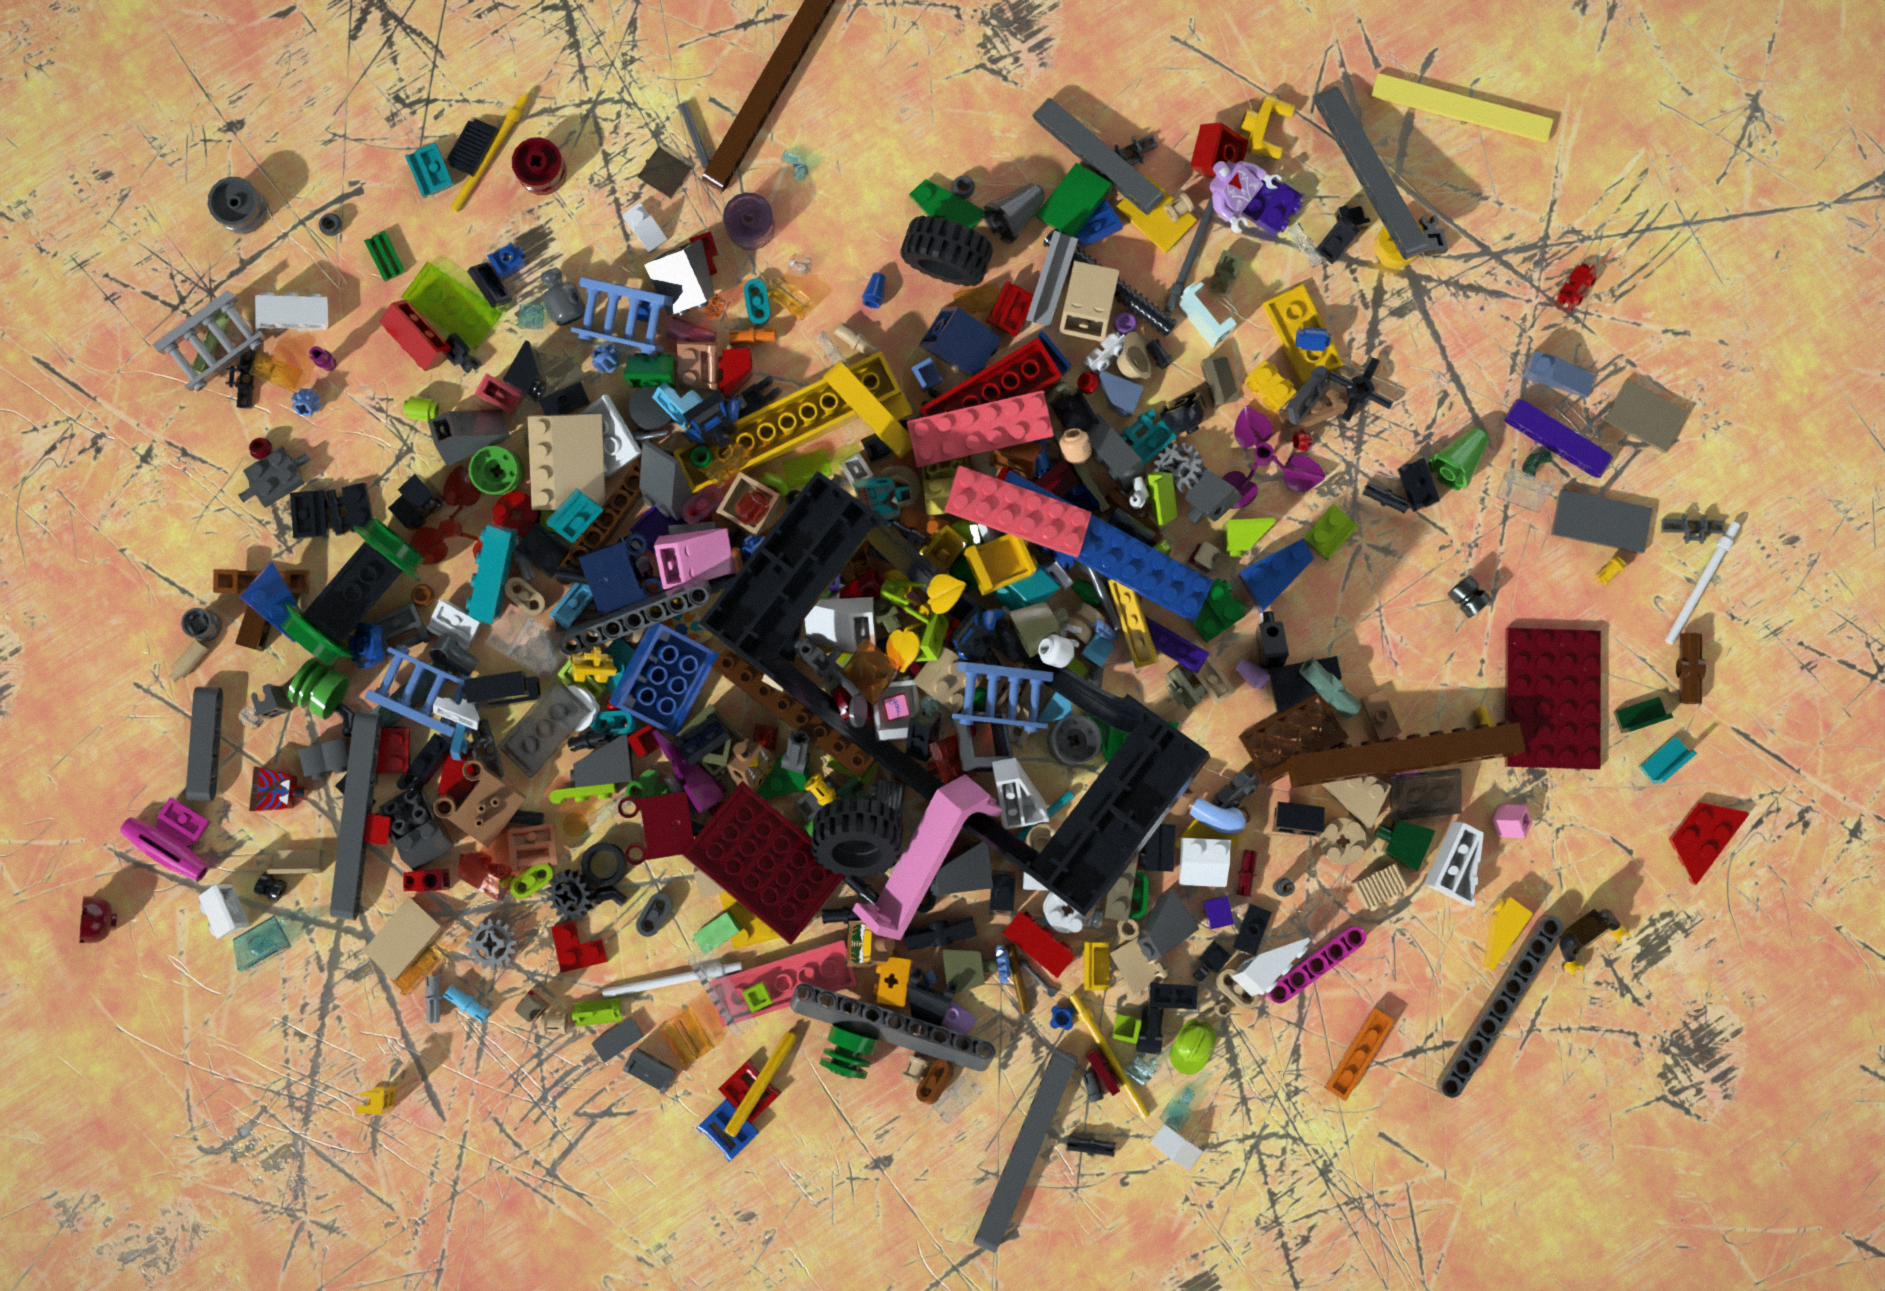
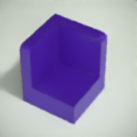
M1228 896L1202 901L1209 929L1234 924Z

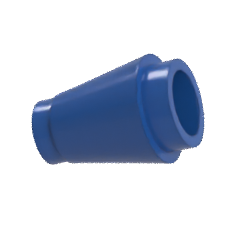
M873 273L862 295V303L869 308L878 309L884 303L886 277L883 274Z

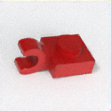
M711 231L689 238L690 242L698 239L702 240L710 275L716 274L717 269L712 257L719 254Z

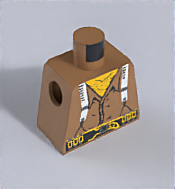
M744 739L743 742H739L733 747L734 754L729 759L727 767L736 787L742 781L756 792L779 759L763 746L749 739Z

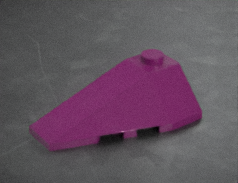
M659 730L652 732L667 759L672 761L674 772L680 780L685 782L683 787L699 813L726 798L725 792H727V789L721 779L717 781L713 775L697 762L691 766L675 743Z

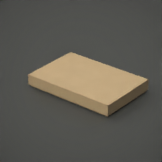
M409 897L363 951L393 981L398 982L444 927L414 898Z

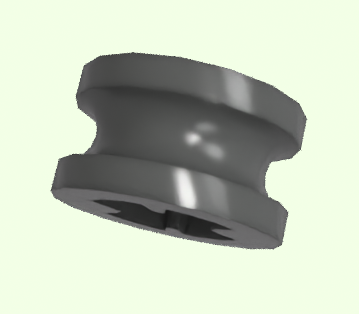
M1100 908L1094 911L1087 921V927L1094 925L1095 929H1099L1103 909Z

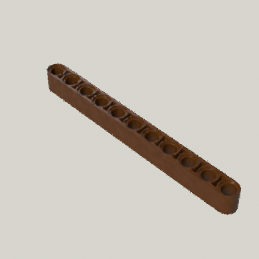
M804 0L704 171L702 182L720 192L725 191L836 0Z

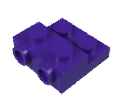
M1274 179L1271 180V183L1277 188L1269 189L1266 186V182L1262 180L1261 182L1264 185L1242 211L1241 215L1275 237L1278 231L1283 233L1289 225L1290 221L1287 218L1290 214L1298 212L1303 204L1300 201L1303 195L1287 184L1283 183L1281 185Z

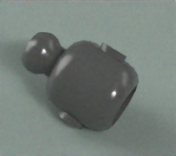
M551 268L541 274V281L548 287V290L543 294V303L555 325H567L585 315L586 307L576 285L572 282L563 283L562 272L559 268Z

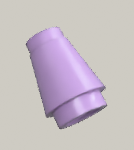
M1242 659L1235 668L1253 689L1262 690L1271 677L1267 673L1268 670L1245 659Z

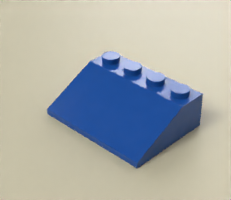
M661 623L648 626L609 703L676 736L719 653Z

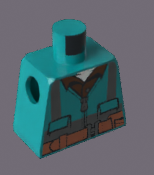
M890 477L853 480L857 499L886 520L900 514L898 502L911 499L908 486L895 489Z

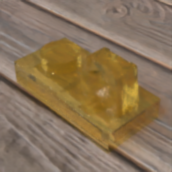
M258 352L249 374L294 393L302 370Z

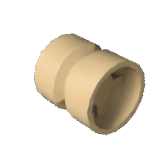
M1081 602L1074 612L1075 618H1069L1066 624L1081 627L1082 632L1074 634L1067 631V633L1087 646L1094 637L1093 630L1095 629L1092 628V623H1096L1097 619L1105 622L1106 618L1090 605Z

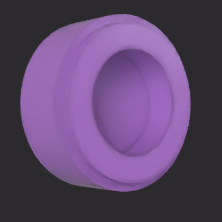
M1128 312L1118 314L1114 320V330L1120 333L1121 336L1123 334L1126 336L1128 332L1135 331L1137 327L1135 316Z

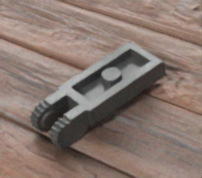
M1321 365L1314 368L1315 370L1311 372V378L1301 387L1298 394L1289 401L1287 411L1290 423L1299 425L1323 396V393L1328 388L1327 386L1330 384L1329 378L1326 377L1328 374L1326 367Z

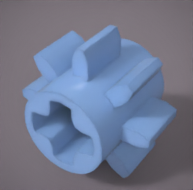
M610 344L607 347L600 345L592 353L594 360L591 364L600 373L604 371L611 373L619 366L620 360L618 357L620 354Z
M300 388L299 392H295L291 398V401L294 402L292 408L301 416L309 415L312 417L313 413H318L321 404L318 403L321 397L312 389Z

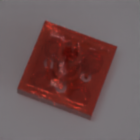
M956 734L929 744L934 760L929 761L927 767L936 766L935 769L929 772L932 775L940 773L944 785L965 774L969 778L978 775L977 773H962Z

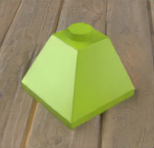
M1275 518L1227 520L1222 526L1224 554H1230V557H1243L1244 553H1247L1275 523Z

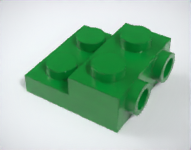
M1219 578L1213 582L1196 620L1193 623L1191 622L1205 643H1208L1246 616L1244 614L1246 610L1244 604L1240 599L1234 600L1230 594L1233 590L1226 580L1221 581Z

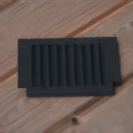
M474 119L473 122L468 120L446 159L450 162L449 166L474 177L499 129L478 119Z

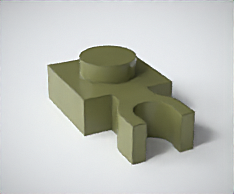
M1223 250L1214 270L1220 276L1214 280L1211 289H1215L1217 283H1223L1224 289L1222 293L1225 294L1228 288V279L1236 280L1244 258Z

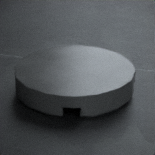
M646 386L638 389L629 401V416L632 422L646 431L663 429L672 419L652 398L658 388L656 386Z

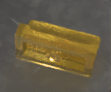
M427 947L398 982L390 980L402 990L400 992L402 996L410 995L441 958Z
M691 1008L660 1026L683 1066H687L715 1048Z

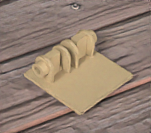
M1139 937L1110 953L1133 995L1149 986L1150 983L1164 979L1174 971L1165 955L1149 962L1137 943Z

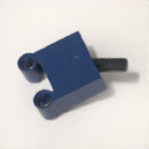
M635 532L628 539L581 555L578 559L583 570L558 566L556 570V579L589 585L600 615L664 591L661 577L656 575L648 577L642 586L631 555L642 554L648 547V538L641 532ZM639 538L643 542V548H633L631 540ZM656 582L660 588L659 592L653 593L649 591L648 583Z

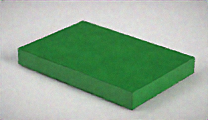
M1075 163L1037 212L1036 218L1062 234L1075 237L1111 191L1113 185L1094 172Z

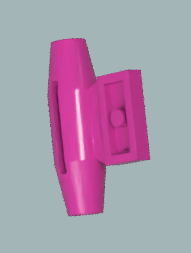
M170 797L158 814L156 827L133 817L128 818L123 823L120 833L142 853L169 870L197 882L208 872L209 866L189 846L199 842L211 821L175 798Z

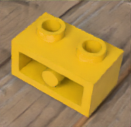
M1263 360L1246 377L1244 382L1251 392L1257 394L1262 399L1267 408L1277 413L1297 392L1294 390V384L1289 379H1283L1278 374L1279 370L1273 363H1267Z

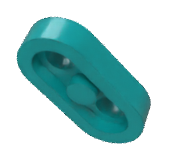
M751 279L744 285L747 314L753 324L764 325L771 317L767 289L763 281ZM754 289L760 290V293L756 296L752 295ZM758 311L764 312V315L760 318L755 316Z
M623 710L599 712L591 728L594 732L603 730L607 722L606 728L611 730L608 733L612 732L613 736L629 735L634 731L637 721L635 716Z

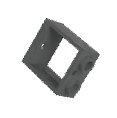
M973 709L972 716L985 717V710L976 712ZM995 709L994 718L1006 719V713L996 711ZM954 719L962 773L993 772L992 762L1013 758L1008 724L974 721V724H991L996 757H975L970 726L959 724L960 719Z

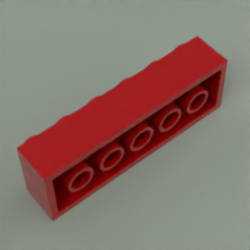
M1037 337L919 408V415L923 418L1034 392L1046 391L1059 383L1062 375Z

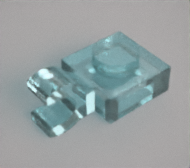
M925 697L919 702L921 708H925V713L928 717H931L933 712L941 710L933 699L929 701ZM941 717L939 731L941 735L945 734L941 729L943 723L947 722L952 728L954 727V723L950 718Z
M1185 1087L1178 1101L1171 1098L1160 1115V1120L1180 1132L1192 1114V1110L1187 1106L1195 1096L1194 1091Z

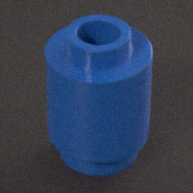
M1303 327V329H1297L1295 345L1300 347L1301 350L1324 352L1325 347L1330 345V333H1327L1326 328Z

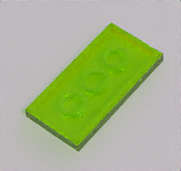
M429 261L426 262L401 296L402 299H407L414 308L451 334L456 332L474 350H477L502 316L499 310L492 308L485 300Z

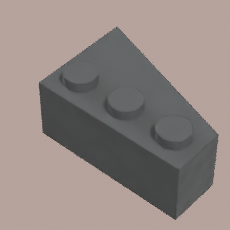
M1097 413L1095 415L1100 424L1097 425L1095 423L1090 426L1091 429L1086 431L1090 439L1092 458L1099 466L1105 469L1108 476L1119 488L1128 494L1133 489L1131 481L1134 478L1142 477L1143 481L1147 478L1142 459Z

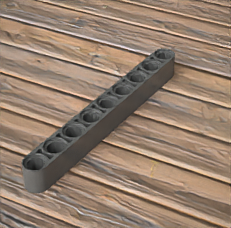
M1335 85L1315 94L1314 101L1319 113L1403 259L1408 260L1428 251V243L1340 89Z
M357 711L353 720L330 905V917L355 921L359 913L367 843L364 842L367 814H370L372 811L383 721L381 714Z
M1542 916L1535 922L1440 1074L1436 1087L1441 1094L1449 1098H1455L1464 1090L1560 936L1563 924L1557 917ZM1548 920L1553 923V930L1549 933L1545 930V923ZM1536 940L1541 943V949L1537 953L1532 949L1533 942ZM1526 960L1529 968L1523 973L1520 970V963ZM1511 980L1516 982V989L1513 992H1509L1507 988L1508 982ZM1498 1000H1502L1504 1003V1008L1500 1012L1495 1010V1003ZM1486 1020H1490L1492 1024L1488 1032H1484L1482 1029L1483 1022ZM1473 1040L1479 1042V1048L1475 1052L1470 1050V1043ZM1461 1060H1465L1467 1063V1067L1463 1072H1459L1457 1069V1065ZM1453 1080V1090L1446 1092L1445 1083Z
M801 983L797 985L790 1000L791 1009L798 1014L976 1071L987 1070L996 1054L995 1047L988 1041L810 984Z
M1055 1047L973 1244L996 1253L1073 1072L1078 1056Z

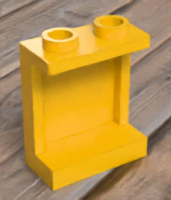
M1007 534L975 547L973 545L966 548L964 555L982 596L1035 574V567L1038 565L1034 555L1029 554L1027 550V540Z

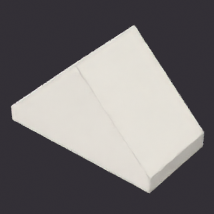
M860 453L839 463L855 494L856 490L853 480L875 478Z
M1163 1123L1150 1142L1171 1160L1190 1171L1203 1152L1165 1123Z

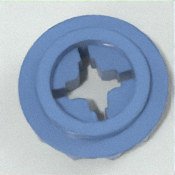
M999 945L996 948L999 980L1002 983H1008V978L1011 977L1008 949H1004L1003 945Z

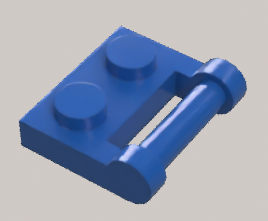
M726 1098L696 1129L700 1133L703 1132L726 1155L724 1158L730 1162L759 1131L746 1119L735 1137L727 1134L737 1144L732 1149L710 1126L715 1121L725 1132L727 1124L737 1110Z

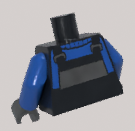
M718 390L683 413V416L691 425L681 433L689 442L694 441L700 444L706 442L710 447L718 444L720 448H725L731 443L729 436L738 429L736 421L738 420L739 410L746 407L747 403L741 394L738 397L730 398L728 401L721 391Z
M976 604L949 636V639L955 646L952 652L969 663L983 657L986 654V650L996 639V621L1001 620L1003 623H1006L1010 618L1009 612L1011 610L1004 605L1001 609L986 611Z

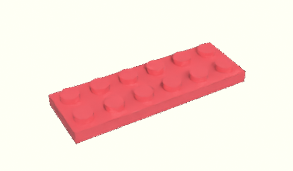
M1044 391L906 422L917 468L1054 436Z
M962 466L957 467L944 512L1076 558L1080 554L1092 513Z
M843 939L710 981V988L722 1027L789 1007L794 989L801 983L810 984L832 992L858 985L853 967H846L847 947L845 940ZM764 981L773 1003L751 1013L742 991Z

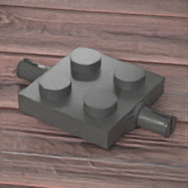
M283 446L279 447L267 457L260 459L243 470L249 480L250 488L238 494L239 498L245 502L256 495L261 505L267 508L305 484L300 475L299 467L311 459L306 452L293 459Z

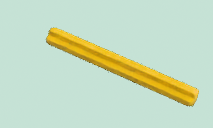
M786 1031L727 1124L725 1132L730 1136L735 1137L794 1045L797 1040V1036L794 1033Z

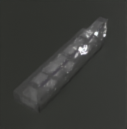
M709 944L686 957V960L735 1039L758 1025L755 1017Z

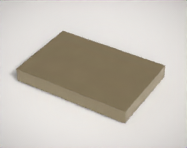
M1626 380L1604 421L1667 453L1688 412Z

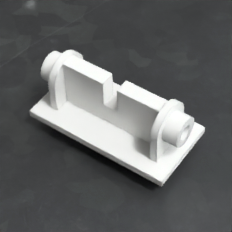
M1118 332L1111 333L1104 342L1100 343L1101 347L1105 350L1102 352L1096 347L1085 357L1084 365L1088 369L1091 368L1097 375H1099L1101 370L1106 371L1110 364L1124 351L1125 335L1121 336Z

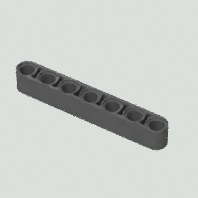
M1047 98L1033 113L1032 116L1038 124L1099 176L1111 182L1119 193L1146 215H1149L1164 199V195L1156 186L1053 99Z
M696 579L571 627L564 632L560 640V650L570 656L571 654H578L593 648V646H599L701 607L709 600L711 585L705 579ZM701 589L705 592V595L699 596L695 594L694 590ZM673 598H681L684 603L677 604L673 601ZM659 606L662 611L655 612L651 607ZM637 614L641 619L634 620L630 615ZM615 622L619 625V628H612L609 623ZM593 630L598 636H591L588 631ZM566 639H574L577 644L572 645Z

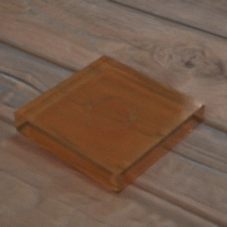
M864 639L841 673L854 683L868 702L876 705L902 667L868 639Z

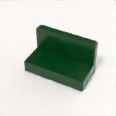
M1660 697L1614 711L1621 734L1673 718L1672 713L1666 714Z

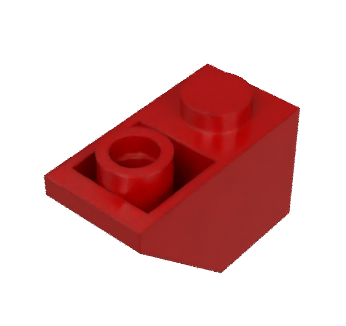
M750 348L722 349V356H719L718 361L719 370H723V379H719L721 393H724L726 399L732 398L753 376L752 352Z

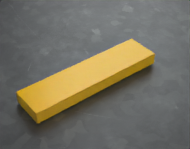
M1112 579L1107 580L1135 669L1159 662L1138 594Z

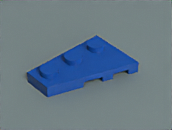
M269 562L239 598L291 642L295 643L296 641L283 630L281 624L290 615L286 604L291 603L298 608L299 606L273 562Z

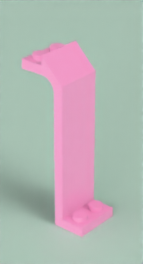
M966 774L938 788L876 904L856 902L852 909L854 913L876 935L901 940L965 820L976 812H982L999 818L1003 809L996 804L997 800Z

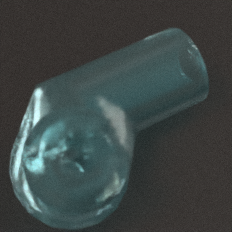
M785 150L781 161L793 165L795 170L793 176L798 180H804L806 174H808L805 159Z

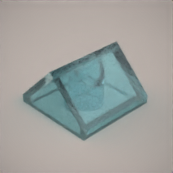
M275 916L233 939L239 972L251 971L292 948Z

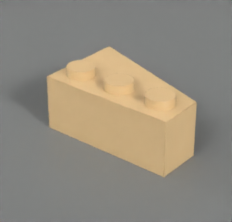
M1373 776L1321 784L1365 828H1372L1391 788V785Z

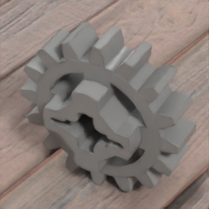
M1174 443L1171 450L1169 447H1165L1166 453L1158 454L1161 460L1154 461L1158 468L1154 469L1153 472L1172 473L1174 491L1178 488L1182 493L1186 486L1192 489L1191 483L1193 481L1198 483L1197 475H1203L1204 473L1200 468L1204 466L1201 460L1202 456L1198 451L1196 452L1192 445L1188 447L1186 443H1183L1181 447Z
M493 918L488 919V924L480 921V928L476 926L471 928L474 935H467L471 943L467 944L466 948L472 949L468 957L475 956L476 959L473 963L478 964L482 962V969H486L490 964L491 970H495L497 963L501 968L505 967L504 960L511 962L513 959L510 954L517 953L513 945L518 944L519 941L512 938L516 931L509 932L511 925L506 924L502 926L503 920L501 919L496 924ZM498 930L505 935L506 939H503L498 934ZM485 931V936L483 937V939L481 941H478V938L481 935V933ZM488 942H496L497 946L492 948L488 946ZM504 947H507L505 953L500 958H498L499 952ZM480 949L486 954V958L480 954Z

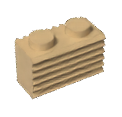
M1391 863L1350 883L1363 909L1370 908L1371 911L1384 906L1383 901L1389 898L1394 901L1405 895L1403 891L1409 889L1396 863Z

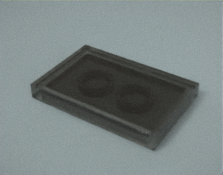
M1459 768L1389 776L1391 785L1390 818L1392 821L1462 814L1461 770Z

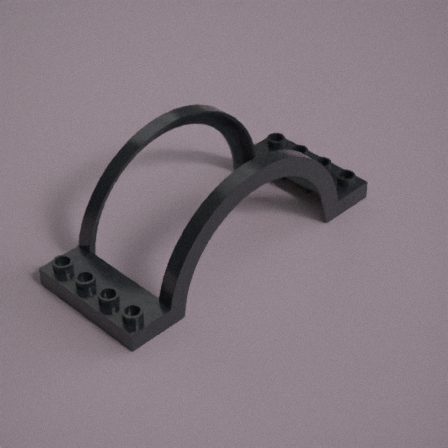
M817 470L699 624L763 672L836 731L873 757L875 761L931 802L937 789L946 784L889 741L876 742L875 730L866 723L862 727H854L849 719L847 721L843 720L837 712L839 708L835 700L778 654L865 540L910 581L926 582V587H918L926 594L931 579L936 575L942 574L889 521ZM963 591L958 601L948 612L962 622L976 604L986 611L987 609ZM997 620L995 625L996 639L991 646L1014 663L1018 661L1024 663L1022 668H1025L1027 665L1030 670L1053 672V681H1044L1046 686L1090 715L1129 736L1041 852L1023 842L982 812L971 814L965 820L962 827L1020 870L1030 875L1086 919H1089L1209 760L1210 754L1129 694H1126L1124 698L1116 696L1092 684L1067 667L1058 668L1045 664L1041 660L1039 653L1029 657L1015 631L1001 620Z

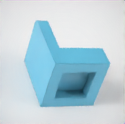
M1096 633L1080 656L1095 667L1100 668L1114 649V645Z

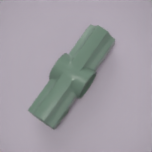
M1314 658L1302 664L1299 670L1301 675L1346 719L1354 717L1359 712L1362 705L1332 673H1328Z

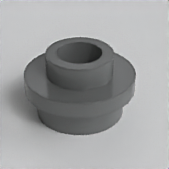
M959 176L953 181L952 191L960 198H969L974 193L975 185L970 177ZM961 185H966L967 190L961 191L959 187Z
M328 213L321 217L319 228L323 234L335 236L342 229V221L336 214ZM334 222V227L329 229L328 224Z

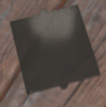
M658 146L650 159L645 161L646 165L638 175V178L671 199L679 186H683V181L692 168Z

